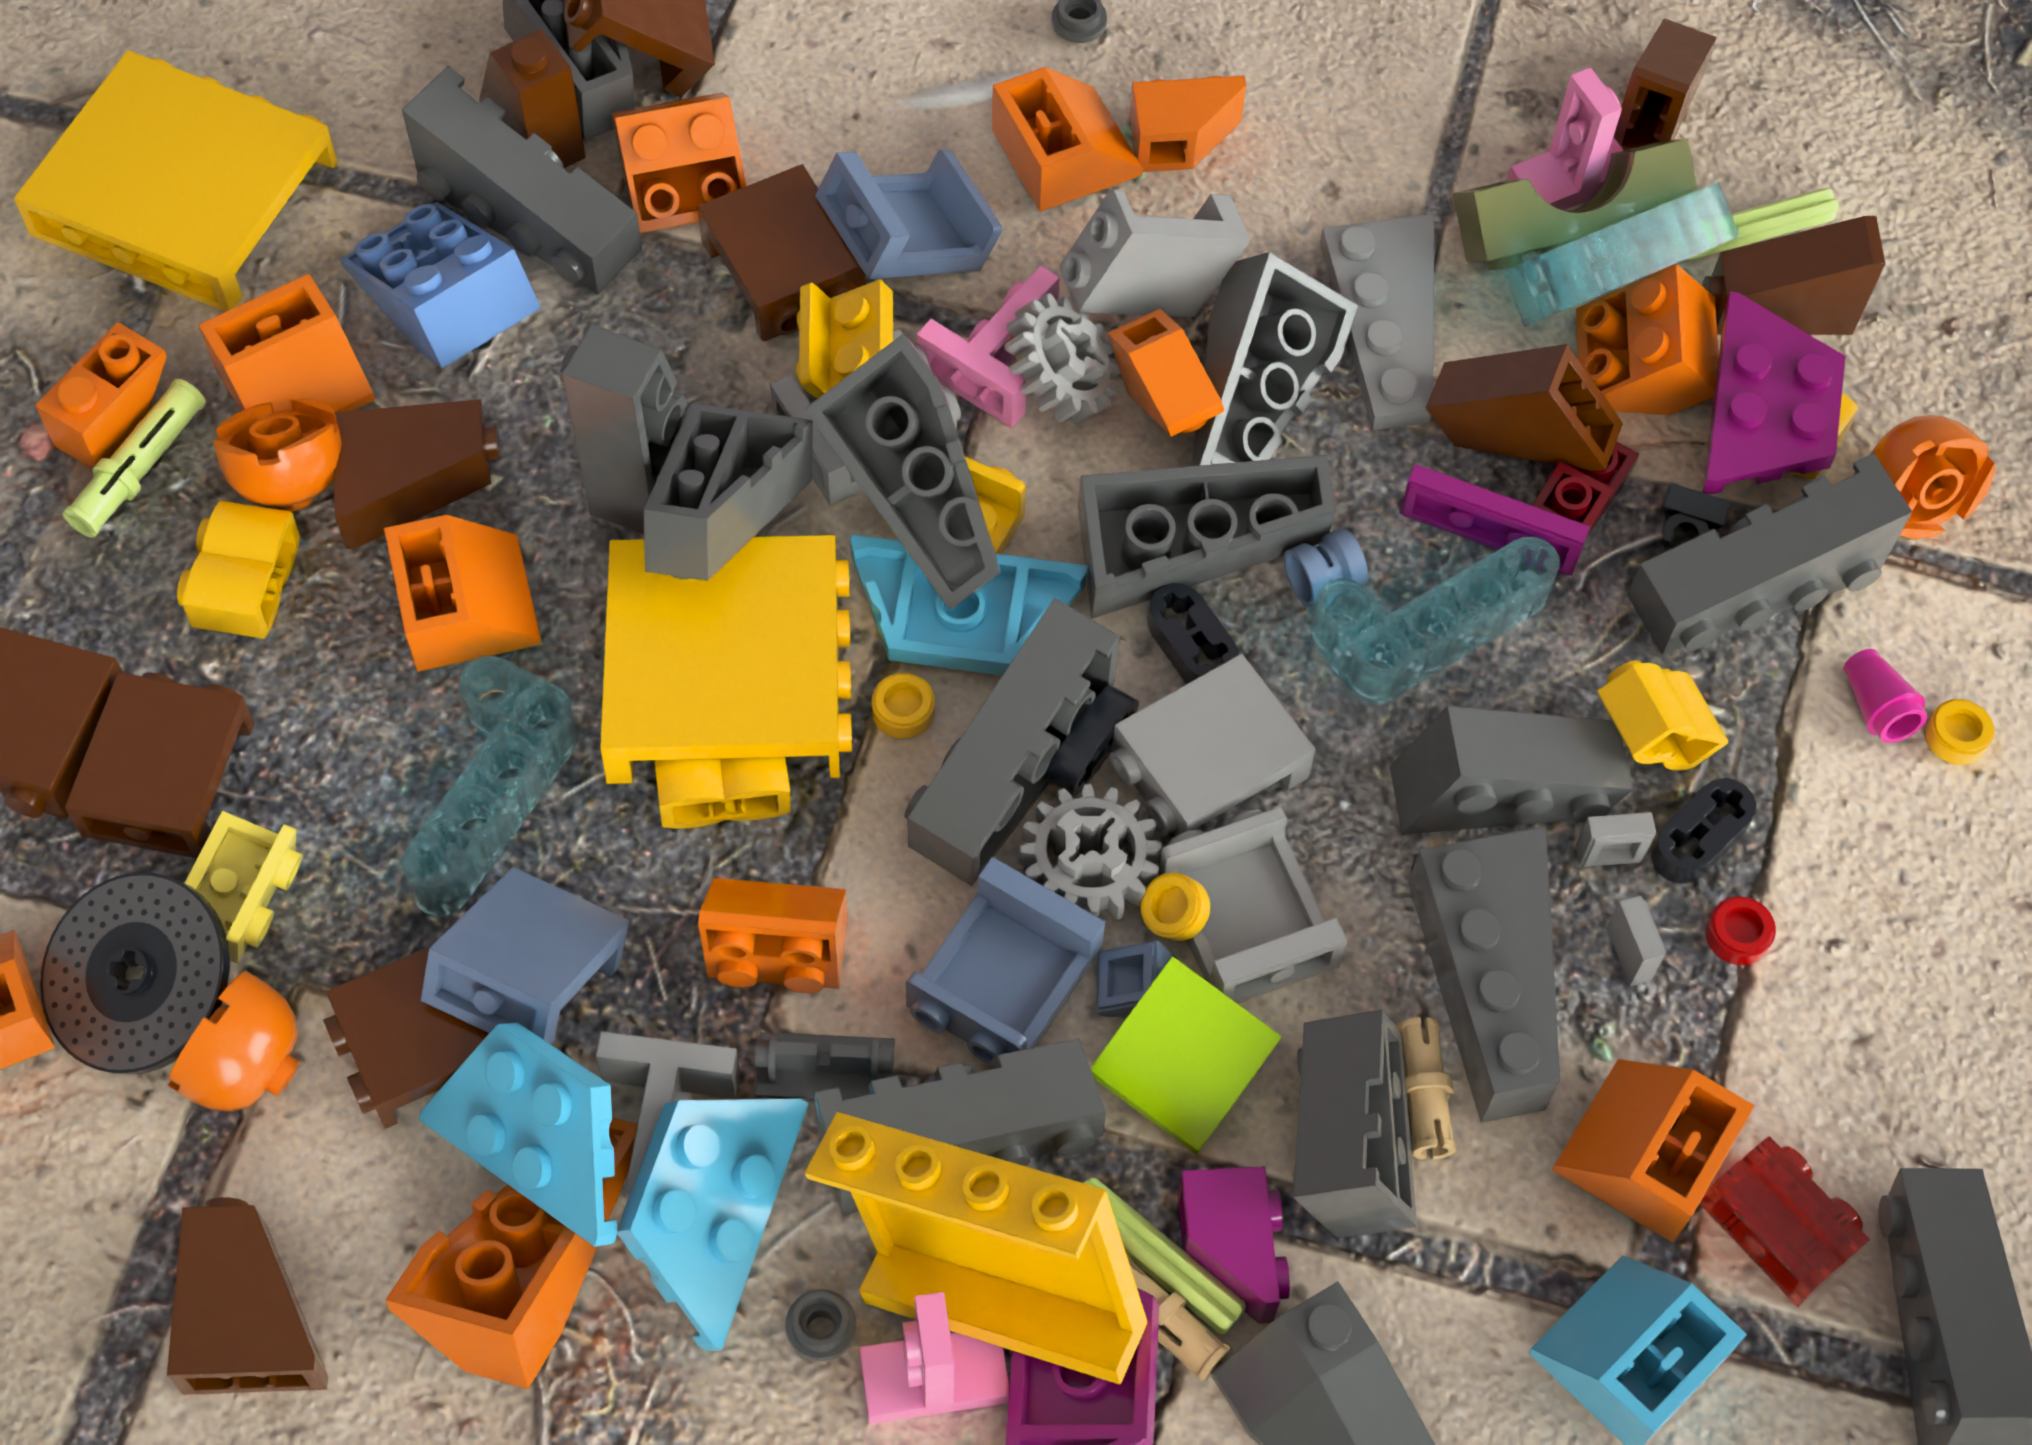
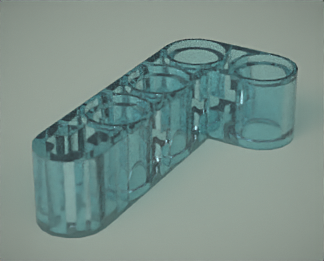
M1717 182L1564 244L1502 273L1525 327L1740 237V233L1720 183Z
M1537 537L1519 538L1389 614L1360 582L1350 578H1337L1327 582L1318 593L1310 626V638L1316 649L1354 695L1369 703H1383L1392 700L1538 613L1546 605L1560 567L1559 555L1555 548L1546 540ZM1469 602H1477L1487 608H1478L1472 606ZM1331 615H1343L1351 621H1339ZM1418 631L1432 632L1438 638H1429ZM1379 660L1385 662L1389 667H1377L1368 661Z
M482 656L472 660L464 667L459 677V688L468 718L472 726L478 732L487 736V739L414 837L402 857V870L416 905L423 912L434 916L454 913L468 901L570 758L578 743V731L572 705L566 692L539 676L496 656ZM492 692L504 693L494 700H481L485 695ZM553 719L558 721L549 728L538 729L534 727L543 720ZM518 768L523 770L513 778H498L503 771ZM482 818L487 820L481 827L474 830L461 829L467 821Z

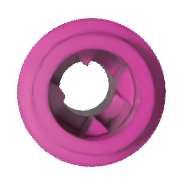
M1871 648L1861 650L1846 661L1843 670L1848 676V681L1870 734L1878 735L1885 743H1895L1912 736L1924 725L1927 719V714L1923 709L1925 705L1924 697L1882 658L1877 650Z

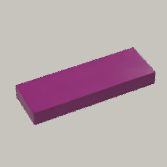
M1417 464L1414 465L1408 479L1400 509V514L1566 575L1573 574L1590 529L1588 525Z

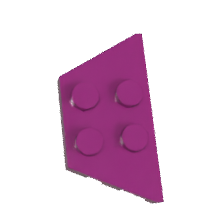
M1731 291L1724 309L1702 493L1710 495L1721 493L1727 483L1755 478L1756 483L1761 484L1779 480L1788 473L1806 474L1829 469L1837 450L1846 356L1742 294Z
M1137 1288L1146 1315L1147 1325L1121 1385L1012 1351L1006 1445H1153L1159 1302L1153 1295Z

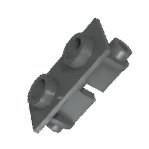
M760 1032V1040L756 1041L755 1067H757L755 1098L815 1100L814 1092L839 1088L842 1100L865 1096L870 1093L868 1086L872 1080L893 1076L895 1038Z

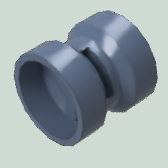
M1342 527L1325 534L1319 544L1311 546L1303 543L1288 549L1284 553V567L1289 583L1297 598L1307 607L1329 599L1330 593L1333 590L1340 588L1344 591H1349L1367 583L1368 569L1364 554L1354 535L1346 528Z

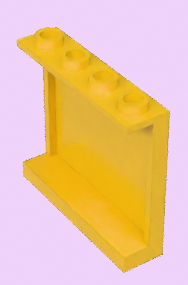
M127 50L15 195L14 201L29 235L227 312L235 308L243 297L235 275L310 168L315 162L334 168L338 162L328 126L317 118L308 114L299 115L280 108L261 96H249L227 88L211 77H198L174 68L163 59L148 58Z
M835 535L753 537L708 581L678 579L670 575L645 572L644 539L609 541L600 745L607 784L633 783L634 761L829 756L830 778H840V752H852L851 713L839 714V699H851L850 661H838V648H850L851 642L850 610H838V597H850L849 560H837Z
M836 1112L805 1171L807 1179L851 1192L877 1251L859 1288L865 1304L915 1319L914 1296L944 1292L950 1331L1121 1385L1146 1328L1147 1319L1105 1189Z

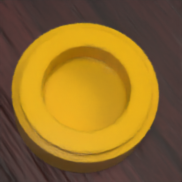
M897 673L884 678L875 687L872 694V717L876 726L886 735L898 739L913 738L925 732L932 724L935 715V696L931 686L921 677L910 673Z
M1951 699L1941 703L1932 713L1925 726V739L1932 752L1942 760L1952 764H1970L1981 758L1993 741L1994 724L1989 714L1978 704L1965 699Z
M1170 872L1158 876L1147 886L1146 893L1141 899V915L1147 928L1154 934L1171 941H1185L1196 936L1205 926L1210 914V900L1205 888L1198 881L1181 873Z

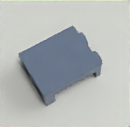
M950 149L939 150L929 169L924 173L871 176L856 151L836 152L815 195L868 280L980 271L1002 233V225Z
M991 857L978 876V892L922 974L914 971L906 981V1007L910 1008L913 1018L925 1028L936 1033H943L947 1030L967 1042L970 1052L988 1065L997 1055L1037 1047L1098 956V952L1102 950L1105 921L996 858Z
M512 867L429 948L421 1001L488 1033L497 1024L518 1022L552 1045L560 1010L597 971L611 976L620 967L629 920Z

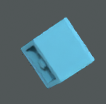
M1622 1255L1528 1353L1624 1445H1645L1728 1358L1747 1334L1692 1283Z

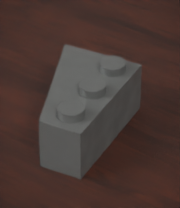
M502 0L504 29L513 41L542 29L571 66L584 141L614 129L611 118L612 112L634 109L633 71L625 44L604 35H598L580 52L569 46L567 24L564 19V0Z
M691 403L643 509L645 572L670 575L678 579L708 581L812 481L813 420Z
M1447 706L1390 765L1402 835L1572 820L1586 822L1587 817L1607 816L1611 809L1633 790L1622 737L1613 721L1604 719Z
M1382 1009L1304 1022L1303 1044L1297 1052L1300 1092L1293 1198L1336 1238L1417 1227L1402 1032Z

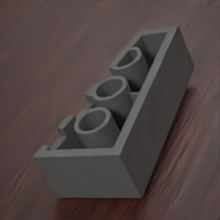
M1875 453L1853 462L1855 474L1834 485H1831L1826 476L1803 486V496L1775 513L1772 512L1768 504L1746 513L1745 517L1730 528L1725 537L1721 538L1718 532L1712 529L1641 563L1628 597L1661 654L1664 655L1683 647L1688 651L1697 650L1708 645L1719 634L1738 627L1742 631L1752 630L1764 624L1774 614L1790 608H1794L1795 611H1804L1817 605L1831 593L1845 588L1850 592H1855L1874 583L1881 576V568L1912 513V510Z

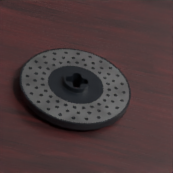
M146 872L128 873L108 879L87 891L73 903L57 924L46 947L42 962L40 978L42 1007L47 1023L59 1044L72 1057L86 1066L113 1074H142L155 1071L175 1062L204 1017L210 1019L223 1003L218 997L228 986L230 955L222 922L214 908L202 894L182 881L161 874ZM138 965L144 967L141 979H132L131 981L125 979L128 967H137Z

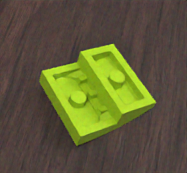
M1172 956L1090 1069L1097 1082L1197 1155L1282 1036Z

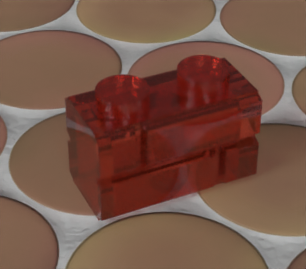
M1769 1136L1710 1186L1699 1204L1797 1307H1800L1826 1282L1849 1264L1867 1245L1870 1239L1863 1233V1222L1855 1209L1843 1199L1837 1197L1830 1199L1811 1179L1813 1172L1806 1159L1789 1146L1781 1148Z

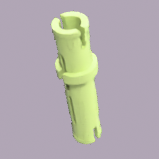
M174 379L170 388L136 425L135 429L109 459L102 458L92 469L93 479L62 513L70 526L81 534L94 538L124 500L131 501L141 490L140 480L170 447L198 410L205 406L206 400L197 388L182 379ZM164 421H166V423L161 427V429L156 433V435L151 439V441L146 445V447L142 448L145 445V443L150 439V437L155 433V431L160 427V425ZM126 466H129L127 469H125V471L120 475L118 480L115 482V479L124 470V468Z

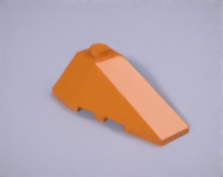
M613 1117L609 1126V1138L614 1147L615 1176L602 1178L605 1220H609L627 1178L638 1127L637 1123ZM507 1184L498 1193L494 1194L487 1190L472 1202L473 1214L447 1236L438 1231L419 1248L385 1300L391 1312L463 1371L528 1389L562 1334L597 1247L592 1246Z

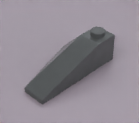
M1270 252L1236 261L1222 279L1210 315L1204 369L1222 401L1225 412L1208 419L1203 427L1196 430L1192 466L1270 460L1282 442L1281 434L1295 414L1303 413L1313 399L1310 393L1322 376L1331 373L1341 360L1358 305Z
M903 333L806 407L805 411L949 610H953L1001 574V569L943 386L908 337Z
M1339 1281L1278 1316L1214 1370L1211 1375L1249 1437L1259 1445H1435L1379 1341Z

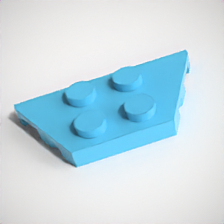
M854 534L851 535L850 540L851 557L889 661L1002 676L1053 599L1056 598L1070 606L1086 585L1088 565L995 553L1001 574L953 610H949L899 540Z
M518 1022L497 1024L421 1110L419 1121L592 1246L597 1247L615 1243L618 1234L617 1220L604 1219L602 1178L615 1176L614 1147L609 1138V1126L612 1121L611 1085Z
M802 1099L678 1100L664 1104L617 1232L633 1257L642 1261L648 1267L651 1281L667 1303L677 1302L697 1330L692 1338L700 1348L706 1351L723 1349L809 1104Z

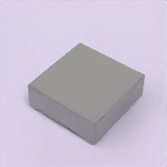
M1652 812L1587 817L1575 845L1579 866L1590 867L1641 863L1656 834Z
M1637 896L1619 901L1606 930L1629 986L1649 982L1652 980L1666 954L1665 947L1645 899Z

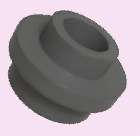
M1059 0L1052 11V27L1057 35L1067 41L1074 43L1090 42L1100 37L1105 31L1107 13L1100 0Z
M824 1289L809 1291L797 1298L789 1308L785 1322L786 1335L792 1348L806 1359L819 1362L835 1359L842 1355L854 1340L856 1334L854 1310L842 1295L834 1291ZM819 1317L828 1318L835 1325L832 1333L822 1338L815 1337L808 1331L809 1324Z

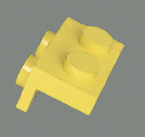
M222 811L185 884L202 894L216 911L226 933L230 961L238 964L248 944L258 948L262 943L274 915V911L268 909L267 906L277 887L288 890L297 874L303 854L295 851L297 829L284 824L279 834Z

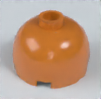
M291 399L294 410L276 413L273 411L271 402L264 403L238 412L222 422L216 429L219 441L213 439V444L219 466L227 483L240 496L259 505L276 507L278 510L297 511L309 506L313 498L325 491L334 481V469L337 466L342 446L334 408L322 401Z
M1937 415L1913 417L1893 427L1880 439L1871 454L1875 453L1912 510L1900 534L1901 536L1911 539L1937 536L1946 531L1937 523L1949 520L1956 513L1964 520L1974 512L1988 493L1995 475V463L1988 457L1987 452L1990 449L1971 429L1959 421Z
M245 970L218 997L219 1000L229 1005V1007L221 1005L210 1019L205 1017L202 1019L181 1051L168 1077L171 1080L167 1085L170 1089L191 1102L214 1111L234 1112L250 1107L266 1091L278 1097L289 1084L301 1063L291 1056L298 1038L296 1017L286 999L270 985Z

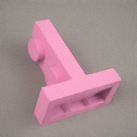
M1591 67L1570 76L1550 150L1511 166L1507 180L1528 179L1537 193L1547 203L1560 210H1566L1593 198L1606 178L1611 153L1623 151L1622 147L1613 137L1622 107L1614 91L1602 83Z
M1040 265L1025 283L1018 281L1012 286L1004 299L1002 308L990 321L987 319L980 321L971 332L968 341L933 319H930L917 333V344L926 354L931 370L940 383L1008 427L1013 428L1026 413L1027 395H1024L1021 391L1023 384L1026 382L1024 377L1011 373L1008 367L1015 360L1016 356L1005 350L1004 344L1014 338L1006 327L1008 323L1016 319L1014 313L1034 299L1038 300L1051 293L1055 300L1058 301L1060 277Z
M944 1292L914 1296L915 1321L902 1322L903 1341L859 1347L869 1424L1008 1404L1009 1382L1003 1347L959 1333H950Z

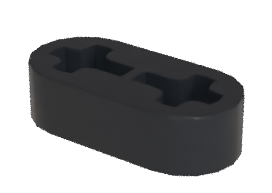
M1172 583L1162 586L1154 592L1149 604V631L1186 684L1214 669L1210 664L1198 666L1199 647L1210 660L1220 657V665L1239 655L1234 640L1194 588L1184 584ZM1167 608H1172L1177 614L1187 611L1186 629L1176 617L1165 619Z
M1113 685L1105 687L1057 750L1048 768L1047 780L1061 789L1064 788L1073 796L1080 794L1084 784H1088L1112 752L1115 724L1135 714L1138 710L1139 700Z
M1715 779L1706 784L1663 826L1658 834L1651 852V859L1658 873L1667 880L1680 884L1692 883L1701 878L1747 831L1756 815L1757 804L1752 792L1747 786L1733 779ZM1726 803L1733 806L1735 809L1734 814L1724 816L1715 826L1708 821L1715 806L1720 808ZM1692 836L1699 840L1692 856L1687 854L1679 859L1673 855L1672 850L1674 846L1678 848L1683 846Z

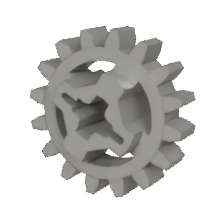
M1051 293L1038 300L1034 299L1014 313L1016 319L1008 323L1006 327L1014 338L1005 343L1004 346L1006 351L1016 356L1017 362L1010 366L1009 369L1011 373L1024 377L1026 382L1023 384L1021 391L1024 395L1033 393L1038 398L1037 409L1040 412L1053 407L1057 422L1061 423L1071 418L1074 424H1079L1112 405L1109 398L1118 394L1119 388L1111 379L1119 375L1120 370L1117 365L1109 361L1108 356L1113 353L1111 344L1103 343L1100 338L1104 331L1101 323L1094 325L1088 320V313L1073 311L1070 297L1064 296L1056 301Z
M1084 784L1082 796L1077 799H1073L1064 788L1058 790L1057 807L1055 809L1041 801L1036 807L1037 822H1025L1023 826V841L1027 844L1020 846L1019 865L1029 867L1025 870V876L1096 917H1099V910L1108 909L1116 920L1122 919L1124 900H1128L1130 903L1140 907L1141 899L1146 893L1144 885L1148 886L1158 877L1159 867L1155 863L1160 862L1162 842L1152 840L1155 835L1156 823L1154 819L1137 821L1141 803L1136 799L1127 803L1124 807L1117 804L1118 789L1111 787L1104 798H1096L1092 785ZM1126 840L1133 852L1134 860L1131 866L1126 863L1127 855L1122 851V844ZM1050 842L1055 845L1054 853L1058 855V864L1054 868L1047 856V848Z

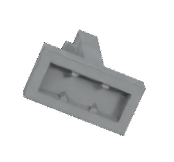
M601 1031L596 1059L602 1080L608 1083L645 1087L624 1192L626 1203L665 1103L691 1100V1093L736 1099L741 1074L736 1048Z

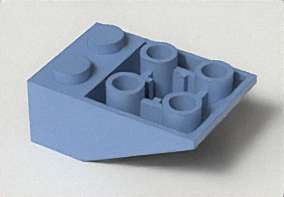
M438 202L421 205L412 209L405 215L402 223L385 233H376L363 238L356 244L353 252L340 259L347 272L419 353L442 369L541 308L514 248Z

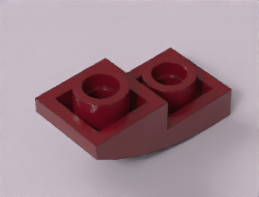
M1616 441L1606 470L1591 471L1574 468L1560 461L1532 506L1590 526L1588 536L1634 469L1640 453Z

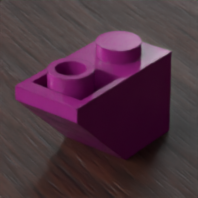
M1265 1166L1182 1171L1177 1192L1182 1249L1243 1299L1246 1304L1244 1312L1257 1323L1273 1322L1280 1300L1289 1299L1290 1278L1286 1256L1275 1257L1273 1232H1280L1282 1230V1204L1279 1190H1268Z

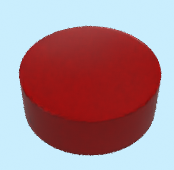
M1743 896L1730 897L1721 901L1714 908L1705 927L1706 941L1713 953L1725 962L1734 965H1749L1759 961L1767 953L1776 935L1775 921L1769 910L1760 902Z

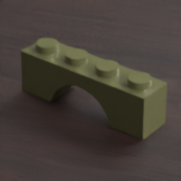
M1688 138L1663 140L1611 153L1608 172L1598 192L1587 203L1569 212L1555 208L1547 203L1537 193L1528 179L1504 180L1453 193L1466 262H1487L1488 270H1497L1523 263L1521 253L1539 248L1542 257L1573 251L1576 249L1574 239L1593 235L1594 243L1629 236L1627 226L1646 221L1648 230L1675 225L1682 222L1680 212L1701 207Z

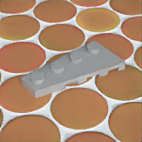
M1434 214L1322 228L1320 244L1332 288L1335 292L1358 305L1347 342L1372 431L1430 423L1431 414L1425 407L1433 391Z

